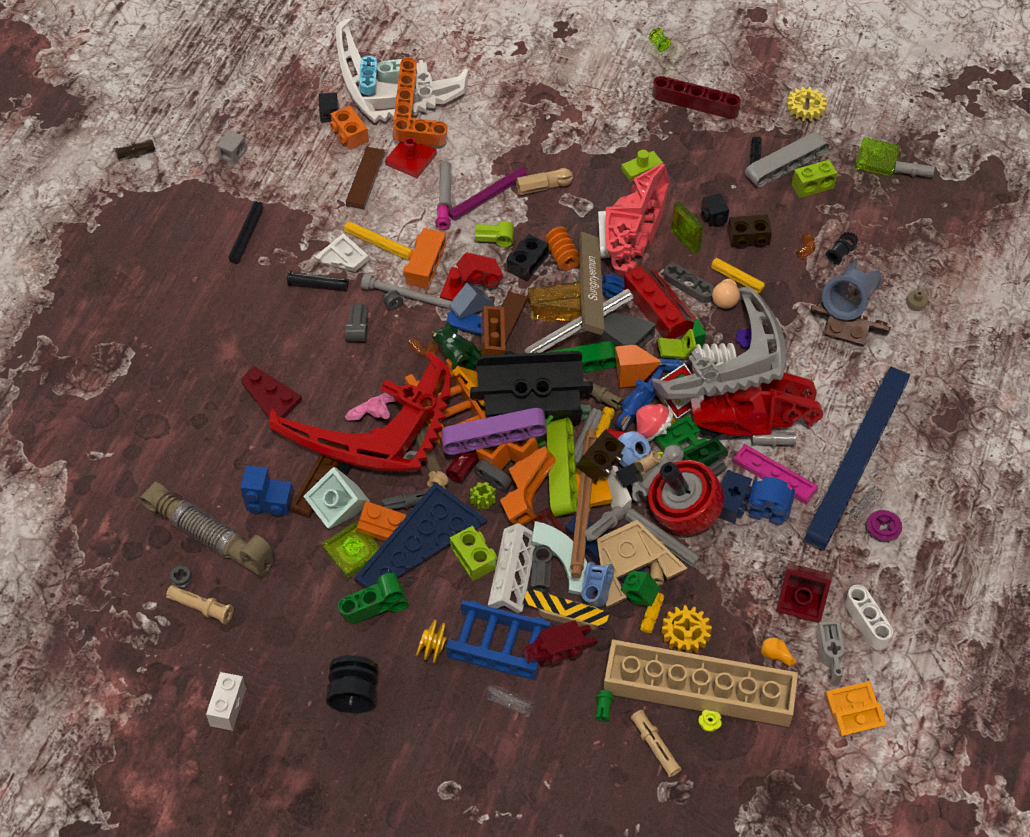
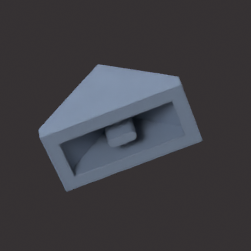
M469 283L464 285L449 304V308L459 319L483 310L484 306H494V302L484 291Z

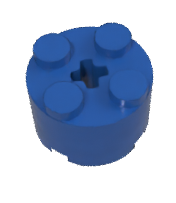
M763 477L762 481H758V478L754 479L747 501V509L750 511L749 516L753 519H770L773 524L782 525L784 520H787L790 516L796 493L795 489L792 487L791 490L787 487V482L774 477Z

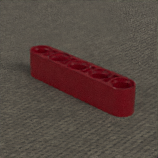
M658 76L653 81L652 96L655 100L728 119H734L739 115L741 99L736 94L665 76Z

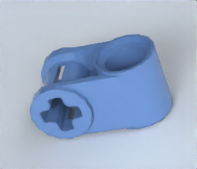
M588 562L586 566L581 595L586 602L594 607H602L607 603L614 575V569L611 564L602 566L595 565L594 562ZM598 591L596 598L592 599V594Z

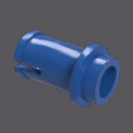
M658 358L662 362L658 365L657 370L660 368L663 371L672 372L683 365V360H679V358L676 360Z

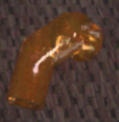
M808 232L802 236L803 248L796 252L800 260L810 255L816 249L815 238L812 233Z
M412 338L408 342V345L418 356L427 357L426 352H431L434 355L437 353L438 346L434 342H429L427 346H423L416 338Z

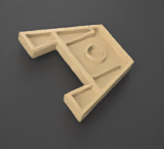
M638 520L597 538L600 565L606 566L611 564L614 569L606 609L627 600L626 595L621 590L618 579L628 575L629 571L639 570L657 561L666 579L669 580L686 572L688 569Z

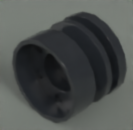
M355 655L340 656L333 659L329 665L330 673L328 678L330 683L327 686V705L337 711L346 713H362L372 710L376 704L377 691L375 685L378 680V664L369 658Z

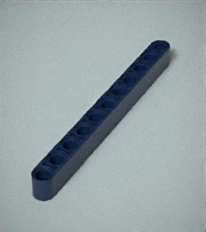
M890 366L807 531L804 542L822 550L826 549L908 383L909 373Z

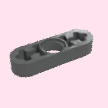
M668 264L664 268L663 277L666 282L702 303H709L713 300L712 292L714 287L710 283L677 264ZM690 280L694 285L687 286L684 282Z

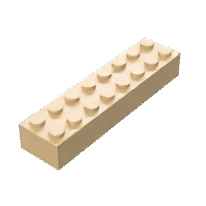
M612 640L603 690L610 691L615 696L698 711H715L720 715L789 727L794 712L798 672Z

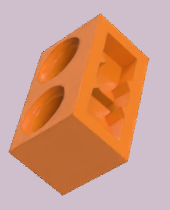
M351 106L330 113V127L332 131L338 134L340 142L345 144L349 150L369 142L368 128Z

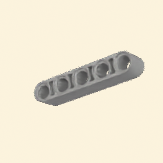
M813 132L752 163L745 170V175L758 188L763 187L794 171V169L821 157L828 151L829 144L817 132Z

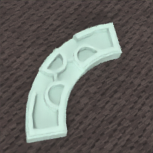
M535 521L531 544L536 546L547 545L551 548L553 555L557 556L564 565L568 578V593L581 595L585 579V569L588 564L586 559L584 558V569L582 570L581 577L573 578L571 576L572 569L570 568L573 541L560 530Z

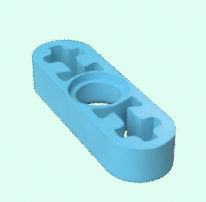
M373 56L361 58L359 91L365 95H371L376 91L377 59Z

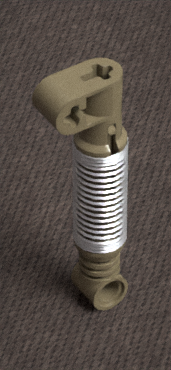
M153 482L139 497L142 505L149 511H157L163 514L173 526L195 538V540H198V542H201V544H204L211 550L213 549L222 557L233 559L260 577L265 576L271 569L274 561L272 549L262 537L254 535L249 542H246L237 531L232 530L216 518H213V516L195 507L189 501L178 500L158 482Z

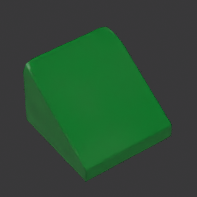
M695 319L693 326L696 344L702 347L705 344L706 332L700 321Z

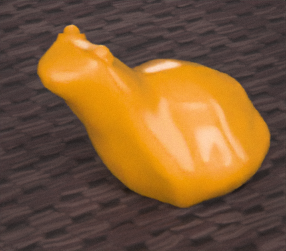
M775 637L764 640L761 647L762 655L768 659L779 660L788 666L796 664V659L791 655L784 641Z

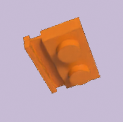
M365 501L356 532L386 541L405 519L406 514Z

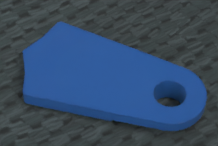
M453 311L447 313L446 323L449 322L456 329L481 335L480 323L482 317L471 314L459 319Z

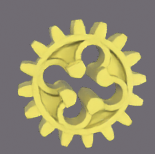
M801 87V90L795 88L794 92H790L787 98V110H790V115L795 114L796 119L802 117V121H805L806 118L812 121L813 117L818 120L820 115L823 116L826 111L827 98L823 97L824 93H818V89L813 91L811 87L808 89ZM806 98L810 99L808 110L804 109Z

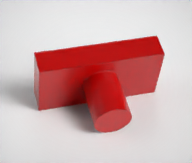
M451 267L440 298L453 301L464 285L468 283L463 281L458 268Z

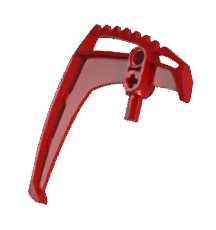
M426 352L430 363L417 387L411 384L401 387L389 380L383 381L380 390L395 397L396 401L403 405V408L389 424L375 434H352L321 429L279 417L274 409L270 411V429L304 448L346 464L379 471L400 472L422 469L420 462L428 460L425 452L434 450L431 442L438 440L435 432L443 429L439 422L446 419L445 414L442 412L448 408L444 401L450 397L451 371L439 357L431 352ZM445 376V382L441 395L439 398H436L440 390L443 378ZM432 420L426 437L412 460L402 458L425 421ZM287 427H290V428H292V429H294V430H297V431L302 432V433H304V434H306V435H309L310 438L305 437V436H303V435H301V434H299V433H297V432H295V431H292V430H290V429L287 428ZM319 439L327 442L349 447V451L320 443L318 441ZM358 451H366L389 457L387 459L359 454Z

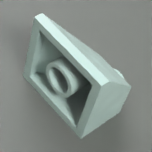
M333 467L304 495V498L328 529L356 516L362 510L364 502H370L359 486L336 467Z

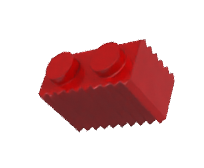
M466 252L456 264L465 282L495 288L504 278L495 258Z

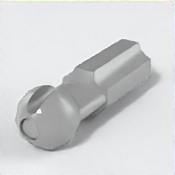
M678 445L666 447L660 458L661 462L646 471L642 476L643 481L640 484L649 491L653 479L660 472L663 464L683 460L684 452L682 448ZM639 491V498L646 502L649 499L648 496L645 497L643 492Z

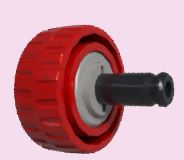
M682 460L663 464L660 472L655 476L650 485L648 503L655 518L667 531L677 535H693L706 530L718 519L724 507L725 496L718 478L708 466L694 460Z

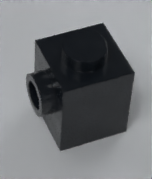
M721 193L703 197L701 215L703 220L707 221L709 227L728 223L729 208Z

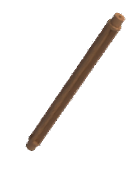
M588 429L586 432L583 455L597 439L594 429ZM582 471L570 566L573 578H580L584 569L587 538L584 532L588 529L592 479Z

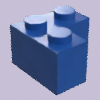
M246 465L240 487L246 511L252 513H271L276 516L289 515L294 496L292 482L270 480L268 468Z

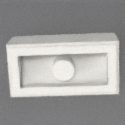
M614 465L611 472L607 475L612 495V503L610 505L612 509L615 506H620L626 513L631 509L632 498L627 488H623L616 472L619 470Z

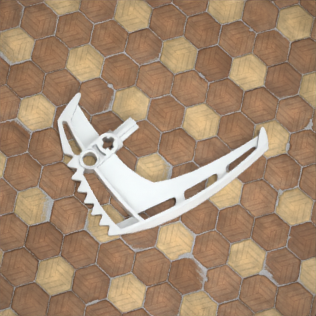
M348 18L339 22L336 26L337 50L340 68L348 92L355 104L372 122L376 123L379 119L387 121L389 117L394 119L395 109L375 111V109L395 108L398 84L378 82L376 79L375 93L367 95L368 97H362L356 86L359 83L361 57L350 33L351 20ZM345 34L348 44L347 51H344L343 36ZM349 58L352 59L357 73L354 77H352L346 61ZM419 60L416 68L417 74L412 114L416 115L418 111L426 112L428 108H435L436 104H445L464 94L467 88L468 70L464 69L458 77L432 81L431 74L427 69V63Z

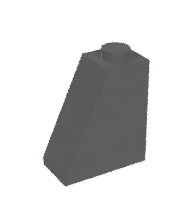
M611 312L604 316V332L602 335L592 332L591 335L601 342L611 341L615 346L637 345L643 348L655 337L656 324L651 321Z

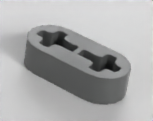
M481 459L473 468L478 477L500 491L505 492L512 484L511 478L506 473L485 460Z

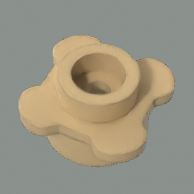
M431 471L429 473L430 479L427 485L430 488L435 482L443 488L448 485V477L443 472Z

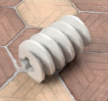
M721 343L719 347L716 344H712L710 348L708 344H704L702 349L699 344H696V348L693 350L696 353H700L702 357L710 358L714 364L725 363L736 358V350L732 343H728L727 347L724 343Z

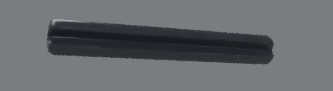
M253 202L228 256L231 263H238L263 210L262 202Z

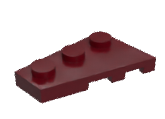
M256 366L251 368L241 378L244 388L253 400L258 403L262 412L268 418L272 409L275 410L277 416L285 418L302 401L301 395Z

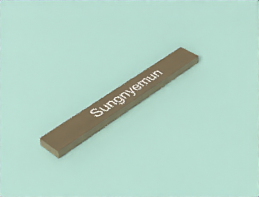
M581 232L579 235L582 329L602 335L604 332L600 240L599 237Z

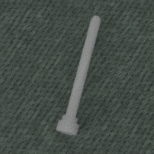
M367 273L364 274L361 281V289L368 291L375 288L387 292L397 290L401 296L450 309L449 304L452 302L377 281V278Z

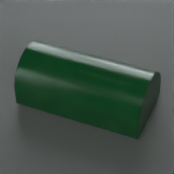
M715 437L685 451L683 460H694L709 466L727 457L728 450Z

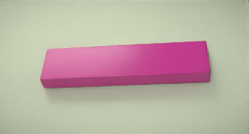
M746 444L742 446L733 458V463L762 480L763 477H774L787 482V487L791 490L793 487L796 491L794 498L806 505L818 490V485Z

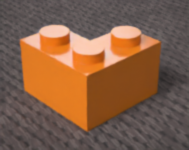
M530 438L478 449L476 452L479 461L481 459L502 470L510 460L517 463L533 454L539 448L536 438Z

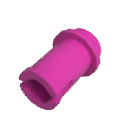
M439 205L437 207L435 222L439 229H447L451 224L449 207L447 205Z

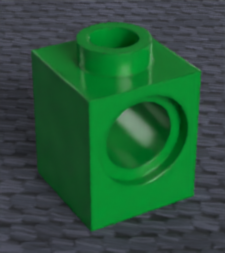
M629 571L621 590L634 605L651 607L660 587L648 572Z

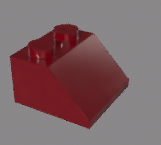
M788 562L776 612L818 623L821 622L832 581V574Z

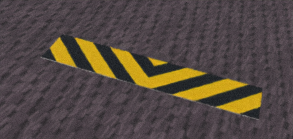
M529 588L523 600V604L605 628L610 612Z

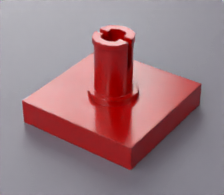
M407 137L404 142H399L385 159V165L418 179L437 155V149L428 145L416 144L415 138Z

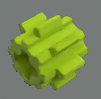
M479 482L477 486L470 489V503L477 506L478 510H481V508L489 509L490 505L492 506L493 503H496V489L489 486L488 482Z

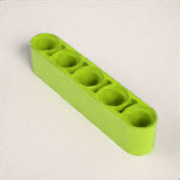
M567 417L551 421L547 425V449L554 455L556 460L549 471L550 506L555 517L576 513L578 504L574 430L571 420Z

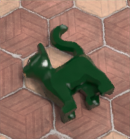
M449 322L445 324V327H439L432 332L434 343L442 347L444 355L453 363L451 365L452 369L460 366V362L466 369L470 370L477 366V359L481 356V352L471 341L465 340L457 334L458 330L451 326Z

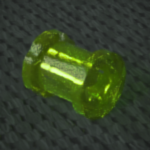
M661 28L653 29L650 32L649 40L656 44L658 51L662 52L670 47L671 40L669 37H665Z

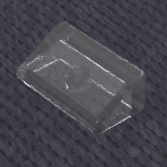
M496 684L487 687V698L526 717H530L536 702Z

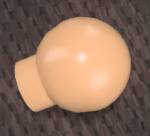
M725 279L713 289L712 298L718 307L729 309L738 303L740 292L734 280Z

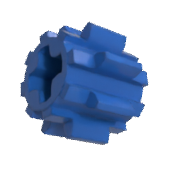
M609 273V275L604 274L602 277V294L612 298L621 293L625 286L624 280H621L622 277L613 273Z

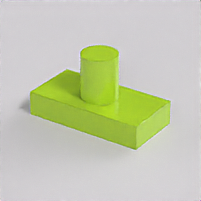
M646 150L638 151L637 158L621 164V170L632 182L637 176L659 164H663V162L654 151L649 153Z

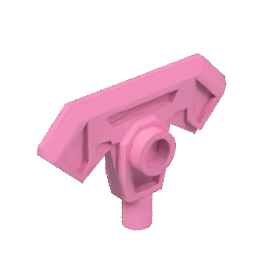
M387 393L373 397L367 402L349 410L345 419L348 421L360 420L365 413H370L374 418L382 417L383 419H388L390 413L386 403L394 402L396 398Z

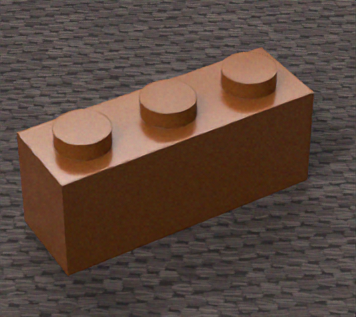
M484 306L480 323L481 356L505 355L504 307Z

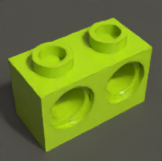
M830 160L794 169L792 187L799 198L834 189L837 171Z
M473 526L450 537V549L471 580L475 581L496 569L497 556L494 550L488 548L485 544L486 541L480 531L477 532ZM479 559L485 560L483 562H477V560Z

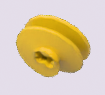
M435 619L428 630H424L416 653L418 657L424 647H426L424 660H427L434 650L432 662L434 664L437 662L447 638L444 637L445 623H442L437 633H435L437 623Z

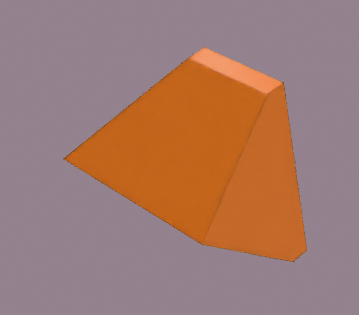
M637 345L615 346L619 388L636 386L638 379L645 381L662 361Z

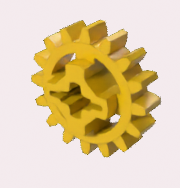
M684 605L681 611L678 607H675L674 614L669 611L667 618L663 619L661 634H664L663 641H670V649L677 647V651L681 652L683 649L686 653L693 649L695 653H698L699 646L704 649L706 641H710L712 626H709L710 619H703L704 612L696 613V607H693L691 611L688 610L686 605Z

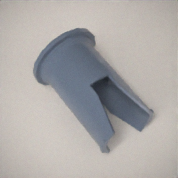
M857 261L850 263L840 276H835L824 286L822 292L824 307L831 315L838 319L852 320L859 317L867 308L868 298L881 285L882 277L880 270L870 271L866 274L856 269ZM849 283L856 286L860 291L861 297L857 301L849 300L845 297L848 292Z

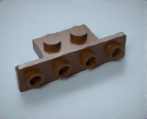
M817 303L816 306L812 305L810 309L813 313L829 317L824 335L864 346L869 328L885 333H890L891 327L887 326V322L881 320L871 322L868 321V317L863 315L852 320L838 319L831 315L823 304Z

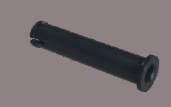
M289 270L287 286L293 284L347 291L349 279L292 273Z

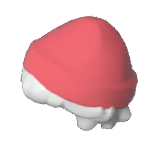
M649 404L641 407L636 413V432L644 435L649 442L660 434H667L666 429L671 427L673 419L672 409L662 404Z

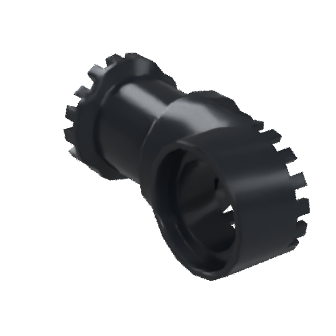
M844 232L835 241L834 247L826 252L828 260H831L833 264H840L845 254L855 250L858 242L857 235L855 236V233L852 234V232ZM846 239L853 241V244L849 245Z

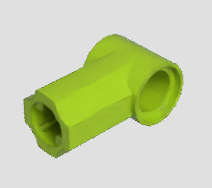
M501 221L498 225L476 224L475 241L496 242L501 247H509L513 243L514 225L511 222Z

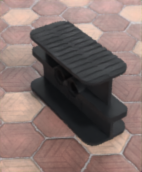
M580 351L483 355L477 359L478 387L470 388V399H484L486 418L540 408L544 411L545 420L550 415L553 416L551 421L568 417L572 425H576L581 421L583 413L580 394L592 393L593 382L584 381L582 353ZM543 387L547 391L539 392L537 389ZM522 388L526 392L521 394L518 393L516 390Z

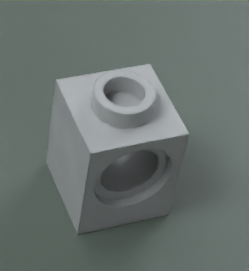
M228 131L216 145L219 159L234 165L247 151L245 137Z

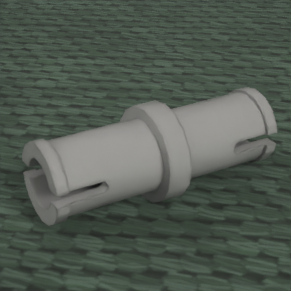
M896 161L894 173L910 174L911 177L918 175L933 178L935 166L917 164L918 162L906 163Z
M772 430L771 435H752V445H772V447H776V445L795 446L796 432H776V430Z

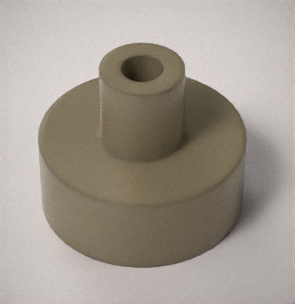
M921 290L912 291L908 295L906 304L911 310L922 311L926 308L928 297Z

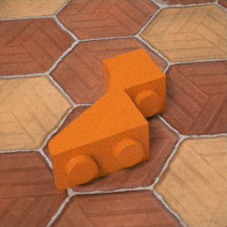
M545 446L535 450L533 454L518 461L509 468L518 489L509 492L500 499V502L513 524L525 525L536 518L533 510L534 494L556 461L554 455Z

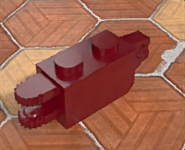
M576 620L541 630L533 643L524 647L522 653L528 663L540 662L542 666L550 663L551 665H556L567 658H578L582 655L583 650L593 647L598 643L596 637L585 639L584 635L592 630L589 625L579 627Z

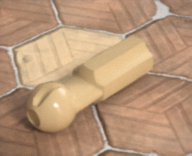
M561 168L557 171L516 178V188L518 194L523 195L559 186L566 187L573 181V174L569 169Z

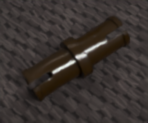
M152 139L139 143L131 142V145L115 148L118 160L133 155L137 157L141 153L155 151Z

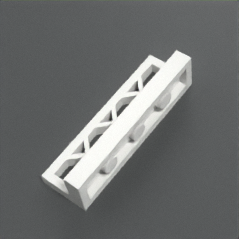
M519 523L504 529L488 601L489 607L497 609L506 606L516 613L523 611V600L527 591L533 561V550L536 546L531 544L533 532ZM523 535L529 538L528 547L525 546L522 539ZM520 552L525 560L524 566L521 565L518 558ZM515 572H518L520 576V585L516 582ZM512 591H514L517 598L516 603L510 600Z

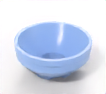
M627 432L618 438L619 441L626 445L621 451L623 457L619 461L623 467L632 464L636 460H641L651 452L649 441L639 432ZM636 443H640L643 446L642 454L636 452Z

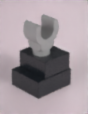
M641 462L632 463L616 472L623 488L632 486V497L635 501H640L639 491H642L645 497L648 496L649 492L647 488L640 484L643 481L640 472L644 470Z

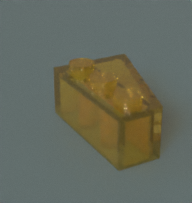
M572 282L528 288V307L531 319L552 322L564 320L570 323L582 316L581 283Z

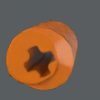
M562 226L552 229L546 235L545 242L549 244V250L558 268L563 271L574 269L579 265L580 257H578L579 252L567 233V229Z

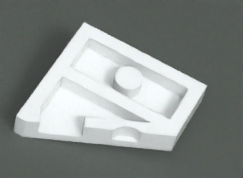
M344 233L315 256L318 263L356 272L370 260L369 256Z

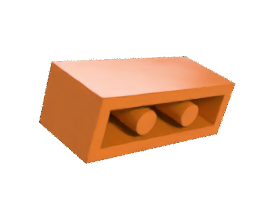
M423 228L421 234L417 235L415 249L411 250L409 263L405 264L403 269V276L406 277L407 285L425 289L430 288L446 248L445 232Z

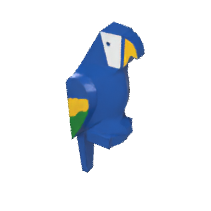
M659 368L648 383L637 380L636 389L622 403L623 412L615 423V427L624 431L636 420L637 411L641 407L651 404L656 394L655 388L651 386L653 385L652 379H659L663 370Z

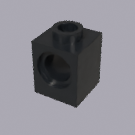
M337 93L318 94L321 123L331 122L330 113L339 110Z

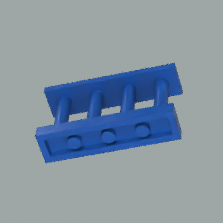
M462 600L461 611L462 615H465L466 618L459 639L448 641L446 647L447 658L536 681L538 662L528 663L525 657L512 656L511 652L519 629L532 632L529 644H532L541 630L550 628V622L540 617L532 618L484 606L476 601L468 602ZM475 618L488 621L480 646L467 644ZM497 624L510 627L501 652L489 649Z

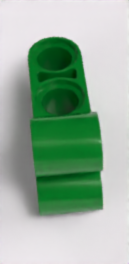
M386 573L378 578L377 584L342 598L338 604V609L345 621L355 624L387 610L400 612L406 609L409 603L395 573ZM376 599L373 603L368 604L370 600ZM350 608H354L353 611L347 612Z

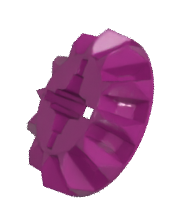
M878 510L869 516L867 531H870L872 538L876 537L880 542L888 540L890 543L893 539H898L901 534L902 522L893 512ZM889 523L888 530H879L881 525L884 526Z

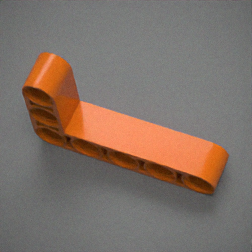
M403 58L399 69L392 132L393 138L396 141L404 142L407 137H413L416 140V144L442 146L446 143L448 127L444 122L411 118L417 63L413 58Z

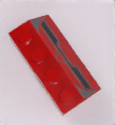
M639 266L624 274L625 286L623 290L629 289L634 297L632 301L649 321L656 324L655 329L663 338L677 339L685 335L689 329H693L696 317L656 270Z

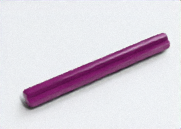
M519 167L450 209V218L452 220L458 219L516 183V178L527 176L526 169Z

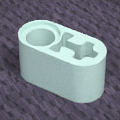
M402 59L378 63V82L398 84L400 62Z

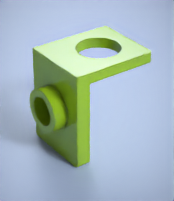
M689 329L681 340L659 338L658 345L661 357L686 359L696 348L693 329ZM688 338H690L689 348L687 347Z

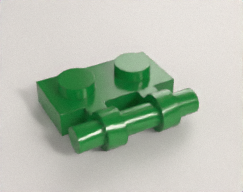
M688 415L671 424V427L666 429L667 434H660L653 439L663 452L669 445L681 447L682 444L688 441L690 445L684 449L682 448L683 452L708 441L705 437L700 440L697 439L696 436L700 435V429Z

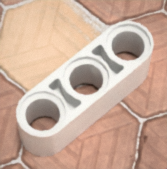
M853 585L848 591L845 607L869 645L875 650H884L889 645L893 629L868 590L861 585ZM876 634H881V635H883L885 638H881V637L877 636Z

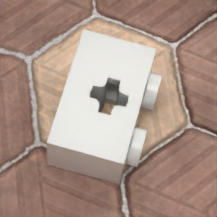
M220 672L206 713L210 726L233 731L246 692L243 676Z

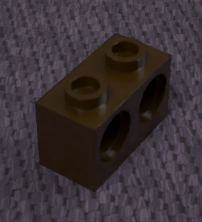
M768 214L729 217L727 231L731 248L770 245L772 230Z
M604 430L585 452L576 467L597 482L601 476L606 478L613 467L610 465L612 463L617 465L623 457L621 451L626 445Z

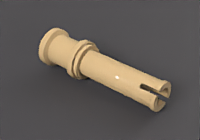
M171 585L166 593L167 599L196 609L207 618L213 617L218 619L224 625L231 620L234 612L233 605L221 604L215 598L206 599L174 585Z

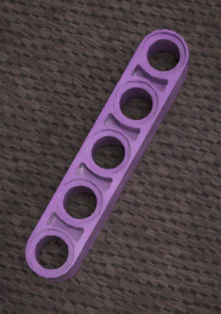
M532 408L451 425L441 431L443 451L446 454L453 455L540 437L547 432L544 411L540 408Z

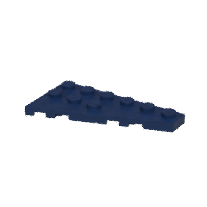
M435 482L355 576L354 581L363 588H368L377 584L378 578L386 573H395L399 578L449 547L450 537L471 526L477 530L487 524L488 520Z

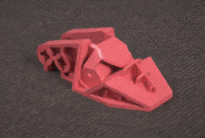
M659 164L634 178L635 185L631 187L632 194L620 197L613 207H606V247L608 254L611 256L613 270L617 275L624 276L625 273L637 268V262H633L631 259L636 255L643 256L647 244L651 245L663 216L670 184L665 164Z

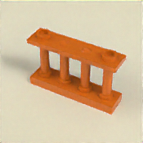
M447 359L446 365L450 368L451 380L455 385L450 388V397L460 393L464 402L449 407L442 413L447 418L469 408L474 417L457 424L486 418L485 410H481L476 400L470 399V391L465 387V382L461 376L453 374L452 371L454 369L451 367L453 363ZM413 374L405 377V385L411 384L417 387L420 382L419 380L416 381ZM432 420L425 421L428 427H430ZM442 430L435 432L438 436L436 441L443 450Z

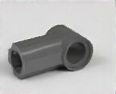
M355 303L353 306H350L349 321L345 326V341H367L368 307L362 303Z
M538 545L533 550L531 589L543 593L550 591L553 553L547 545ZM541 556L547 557V559L543 561L539 560L538 558Z

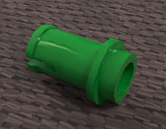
M601 690L596 695L598 703L595 720L603 722V718H605L604 722L610 721L611 703L614 702L612 692Z

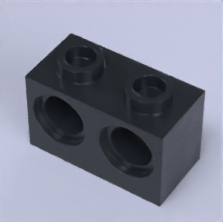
M528 234L524 240L522 239L519 242L516 250L508 255L506 260L507 272L528 282L549 257V244Z

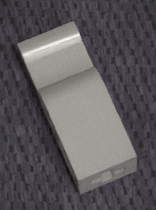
M840 621L819 622L816 629V638L820 659L831 670V684L839 686L843 675L840 662L845 649Z

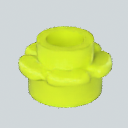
M704 710L698 719L701 728L706 732H714L722 724L720 720L721 715L715 711Z

